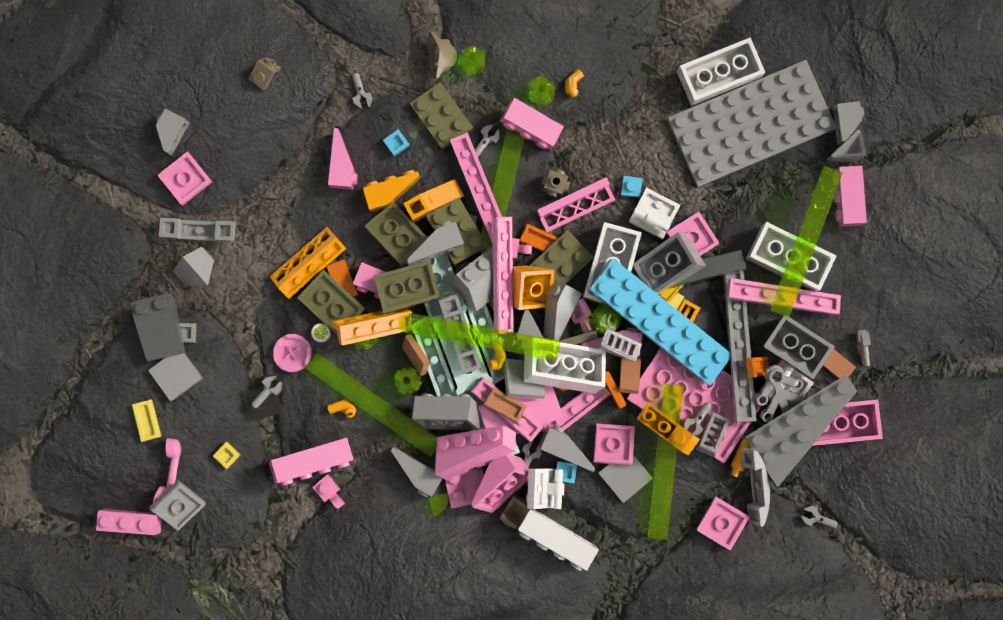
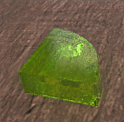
M448 492L429 498L434 517L441 514L446 508Z

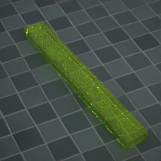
M524 103L531 108L533 107L531 104ZM509 129L506 132L492 189L502 217L506 216L525 139L520 136V132ZM483 225L481 235L488 246L486 249L489 250L493 247L485 225Z
M826 166L822 168L770 311L790 317L843 174L842 172Z
M664 383L661 412L680 425L684 385ZM659 435L647 537L667 540L677 448Z

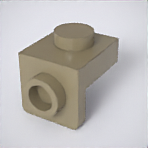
M263 58L257 61L248 79L262 90H265L273 75L279 72L281 68L276 65L273 59Z
M514 494L502 513L500 520L506 526L516 529L528 510L527 501Z

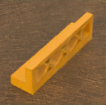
M326 227L275 271L270 278L289 299L346 248L331 230ZM329 234L330 237L326 241L322 242V240ZM311 249H314L311 254H308ZM297 261H300L296 267H293ZM282 274H285L280 281L277 280Z
M404 308L384 314L382 310L331 321V327L338 331L339 344L346 345L413 330L412 311Z

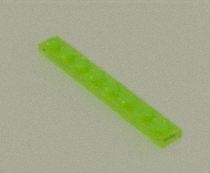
M410 313L406 327V333L556 361L561 341Z
M316 353L306 369L429 457H432L436 451L437 437L325 357Z

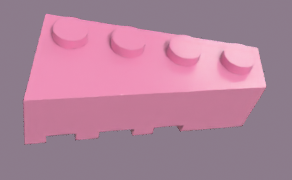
M501 425L437 437L435 475L449 481L458 474L463 475L467 473L469 469L479 468L485 465L484 463L487 461H494L514 452L516 432Z
M344 438L271 460L269 465L275 484L281 482L282 486L293 483V478L300 477L303 480L312 477L311 473L316 471L323 474L331 471L330 467L338 465V469L349 466V461L353 460L348 439Z

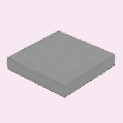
M185 353L166 357L148 370L170 401L175 400L203 379Z
M505 359L503 370L507 397L544 399L546 396L544 385L524 382V360Z
M634 455L633 465L608 464L598 472L623 503L653 479Z
M177 480L149 508L158 517L179 531L206 503L182 482Z

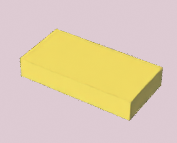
M147 400L132 404L141 442L161 437L153 401Z

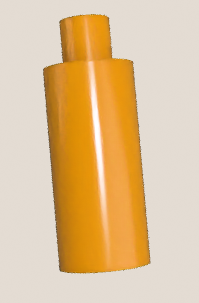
M742 438L730 466L733 468L730 475L738 477L740 471L743 472L745 469L743 467L741 448L752 449L749 442Z

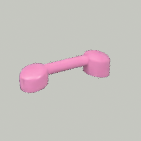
M167 438L166 455L168 458H171L167 486L159 487L153 503L175 483L179 457L181 455V445L177 439Z

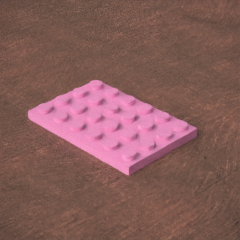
M661 347L640 377L639 394L630 393L627 397L629 401L641 409H644L647 403L651 404L682 427L687 417L689 419L695 418L706 402L709 403L712 407L701 421L703 431L712 412L730 419L718 452L714 456V458L722 463H725L751 423L735 422L731 375L721 370L709 386ZM755 401V412L757 414L761 405ZM713 420L714 424L723 427V424ZM695 423L691 424L687 429L690 433L695 430ZM710 428L711 431H713V432H715V433H717V434L720 433L719 431H717V430H715V429H713V428ZM703 431L701 432V434L695 436L700 439ZM707 435V438L716 442L717 439ZM704 442L705 445L713 448V446Z

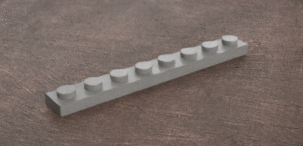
M743 270L723 275L729 352L731 353L730 365L735 422H755L753 377L748 378L745 360L746 358H751L746 301L727 299L728 280L730 278L744 280Z

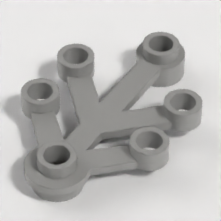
M777 365L770 366L766 370L765 379L767 382L762 392L755 395V401L763 406L767 404L768 395L774 386L775 393L767 409L762 410L760 413L761 419L765 422L773 420V414L778 404L782 414L790 410L787 399L795 402L797 405L801 398L807 399L803 394L797 395L783 389L782 383H785L794 390H800L803 387V381L798 377L791 378L784 375L783 369ZM799 381L798 385L794 386L795 382ZM764 396V399L759 401L760 397Z

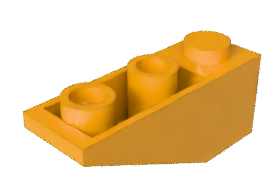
M411 170L403 173L401 177L390 176L385 178L384 182L378 183L373 181L366 184L367 187H364L363 190L369 210L374 212L385 209L392 202L398 200L420 179L419 173Z
M454 179L419 194L403 204L415 223L425 218L427 214L458 197H464Z
M649 403L646 404L636 418L687 455L691 453L700 440Z

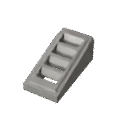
M606 329L599 349L635 363L642 344ZM613 338L611 346L607 345L609 339ZM617 340L621 341L618 349L614 348ZM624 343L628 344L625 353L622 352ZM631 346H634L635 348L631 356L629 355V351Z
M712 412L696 450L714 457L718 452L730 419ZM713 420L723 424V427L714 424ZM710 428H713V429L719 431L720 433L717 434V433L711 431ZM707 435L717 439L716 442L707 438ZM704 442L713 446V448L705 445Z

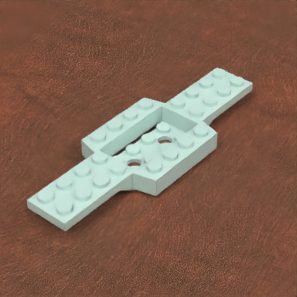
M447 253L428 259L431 262L435 280L437 281L440 298L438 301L424 303L428 317L414 325L412 329L420 348L430 361L428 372L437 396L449 394L452 397H459L460 394H467L477 402L478 409V406L483 405V402L471 391L483 377L495 386L496 383L504 379V370L502 365V368L497 371L490 370L492 377L488 375L466 316V310H468L487 365L495 357L493 344L500 341L497 334H494V325L487 306L484 305L475 312L467 302H464L461 295L450 284L455 275ZM456 294L458 295L482 367L470 374L462 373L439 300ZM432 323L435 324L436 330L438 332L440 341L442 343L443 349L445 351L447 360L449 362L451 371L453 373L455 382L458 387L457 390L455 389L453 380L451 378L449 369L444 359ZM478 410L480 429H485ZM516 441L515 451L510 453L512 455L520 453ZM493 460L487 461V462H485L484 464H485V465H488V464H490Z

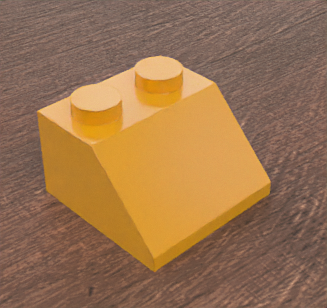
M513 266V307L518 310L546 308V297L554 282V270L533 266Z

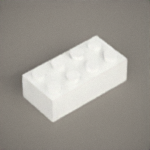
M748 38L680 65L677 73L689 102L693 106L760 79L764 75L765 70L751 38Z
M604 222L584 291V299L607 305L593 294L589 288L612 259H615L631 272L642 232Z
M766 222L761 226L746 260L806 289L817 292L821 290L836 255Z
M533 338L525 345L524 382L596 394L605 387L606 352L596 348Z
M528 509L518 525L520 536L529 541L531 538L536 540L537 546L546 551L548 548L553 550L554 556L562 561L565 558L570 560L571 566L579 571L582 568L587 571L599 551L594 544L534 509Z

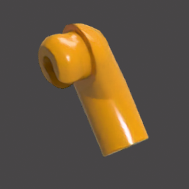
M579 69L565 81V92L570 97L578 95V90L576 89L577 82L584 77Z
M495 342L493 344L495 357L488 362L490 370L497 371L501 369L506 359L502 342Z
M345 400L327 405L330 414L340 411L348 418L355 416L356 408Z

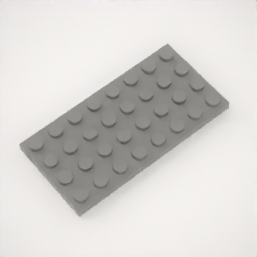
M807 60L667 118L697 188L837 129Z

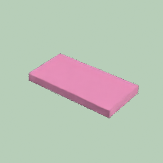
M544 385L546 395L544 399L511 398L526 405L525 412L540 425H544L563 418L552 386ZM485 405L478 406L485 428L504 425L516 432V434H519L492 409Z

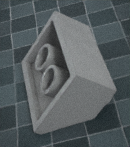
M493 247L458 272L450 283L475 312L494 298Z
M784 315L763 347L814 379L835 346L787 315Z
M422 394V396H415L412 419L424 429H480L477 402L470 395L460 394L459 397H452L449 394H441L440 396Z

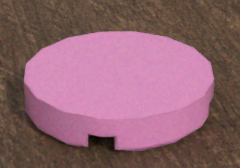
M287 334L281 337L273 348V358L276 364L287 372H298L304 369L312 357V349L309 342L297 334Z

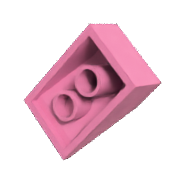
M508 454L489 464L471 504L473 508L493 513L527 482L529 468L522 458Z

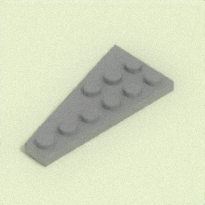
M847 375L745 437L752 449L757 450L760 454L767 472L777 487L856 394L857 390Z

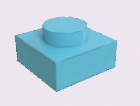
M399 129L383 140L394 157L410 146Z
M623 176L621 196L640 198L643 178Z
M557 461V469L563 470L562 482L575 483L576 464Z

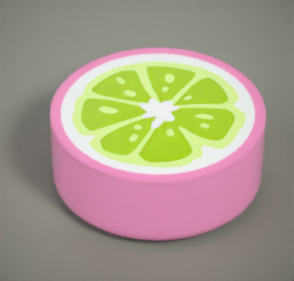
M318 323L311 330L312 338L320 343L326 342L331 337V329L324 323Z

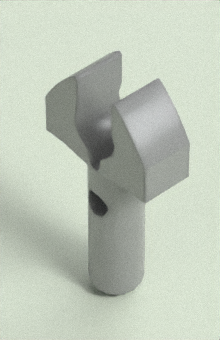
M355 73L352 75L357 94L356 97H352L353 102L358 108L362 109L360 100L361 96H363L367 100L368 107H370L373 100L371 92L366 93L364 91L360 75Z
M493 125L485 126L480 131L483 139L475 148L477 157H479L489 143L493 142L496 144L499 141V129L494 136L488 138V132L493 128Z
M860 330L857 331V342L860 344L862 366L867 367L870 365L868 345H871L868 331Z
M275 376L267 377L262 381L264 390L251 403L254 408H258L269 394L274 393L278 395L281 392L282 382H279L275 388H270L271 382L276 378Z
M706 402L695 418L689 419L687 417L685 419L683 428L687 430L691 424L695 423V430L692 434H701L703 431L701 421L712 406Z
M532 441L525 444L521 450L525 453L523 461L528 468L532 459H539L541 456V449L538 446L536 452L530 455L529 448Z
M806 506L802 508L810 511L814 516L807 518L800 515L804 524L812 526L813 523L818 522L834 529L837 527V521L819 515L817 507Z

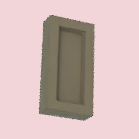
M592 331L558 342L577 345L595 340L598 336L596 331Z

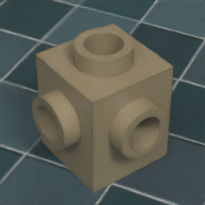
M555 169L554 171L550 170L549 175H544L541 185H544L543 192H546V195L557 198V196L561 197L563 192L567 193L570 182L567 181L568 176L565 175V172ZM553 180L560 181V183L558 185L553 184Z

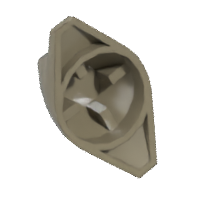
M430 31L428 34L430 68L433 79L437 80L441 73L448 71L456 63L457 52L450 44L449 39H440L434 32Z

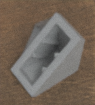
M858 129L827 160L829 162H857L866 156L861 131Z
M200 247L183 256L173 272L185 286H208L214 259L203 247Z

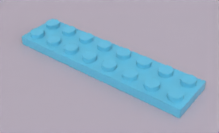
M615 259L608 263L589 288L593 294L705 384L710 386L730 360L731 353Z

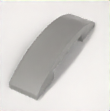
M160 218L159 237L197 241H234L236 222Z
M458 295L439 300L462 373L466 374L482 368Z
M743 447L741 448L743 467L750 469L753 503L747 504L748 521L750 524L762 527L765 525L769 510V478L765 464L757 450Z

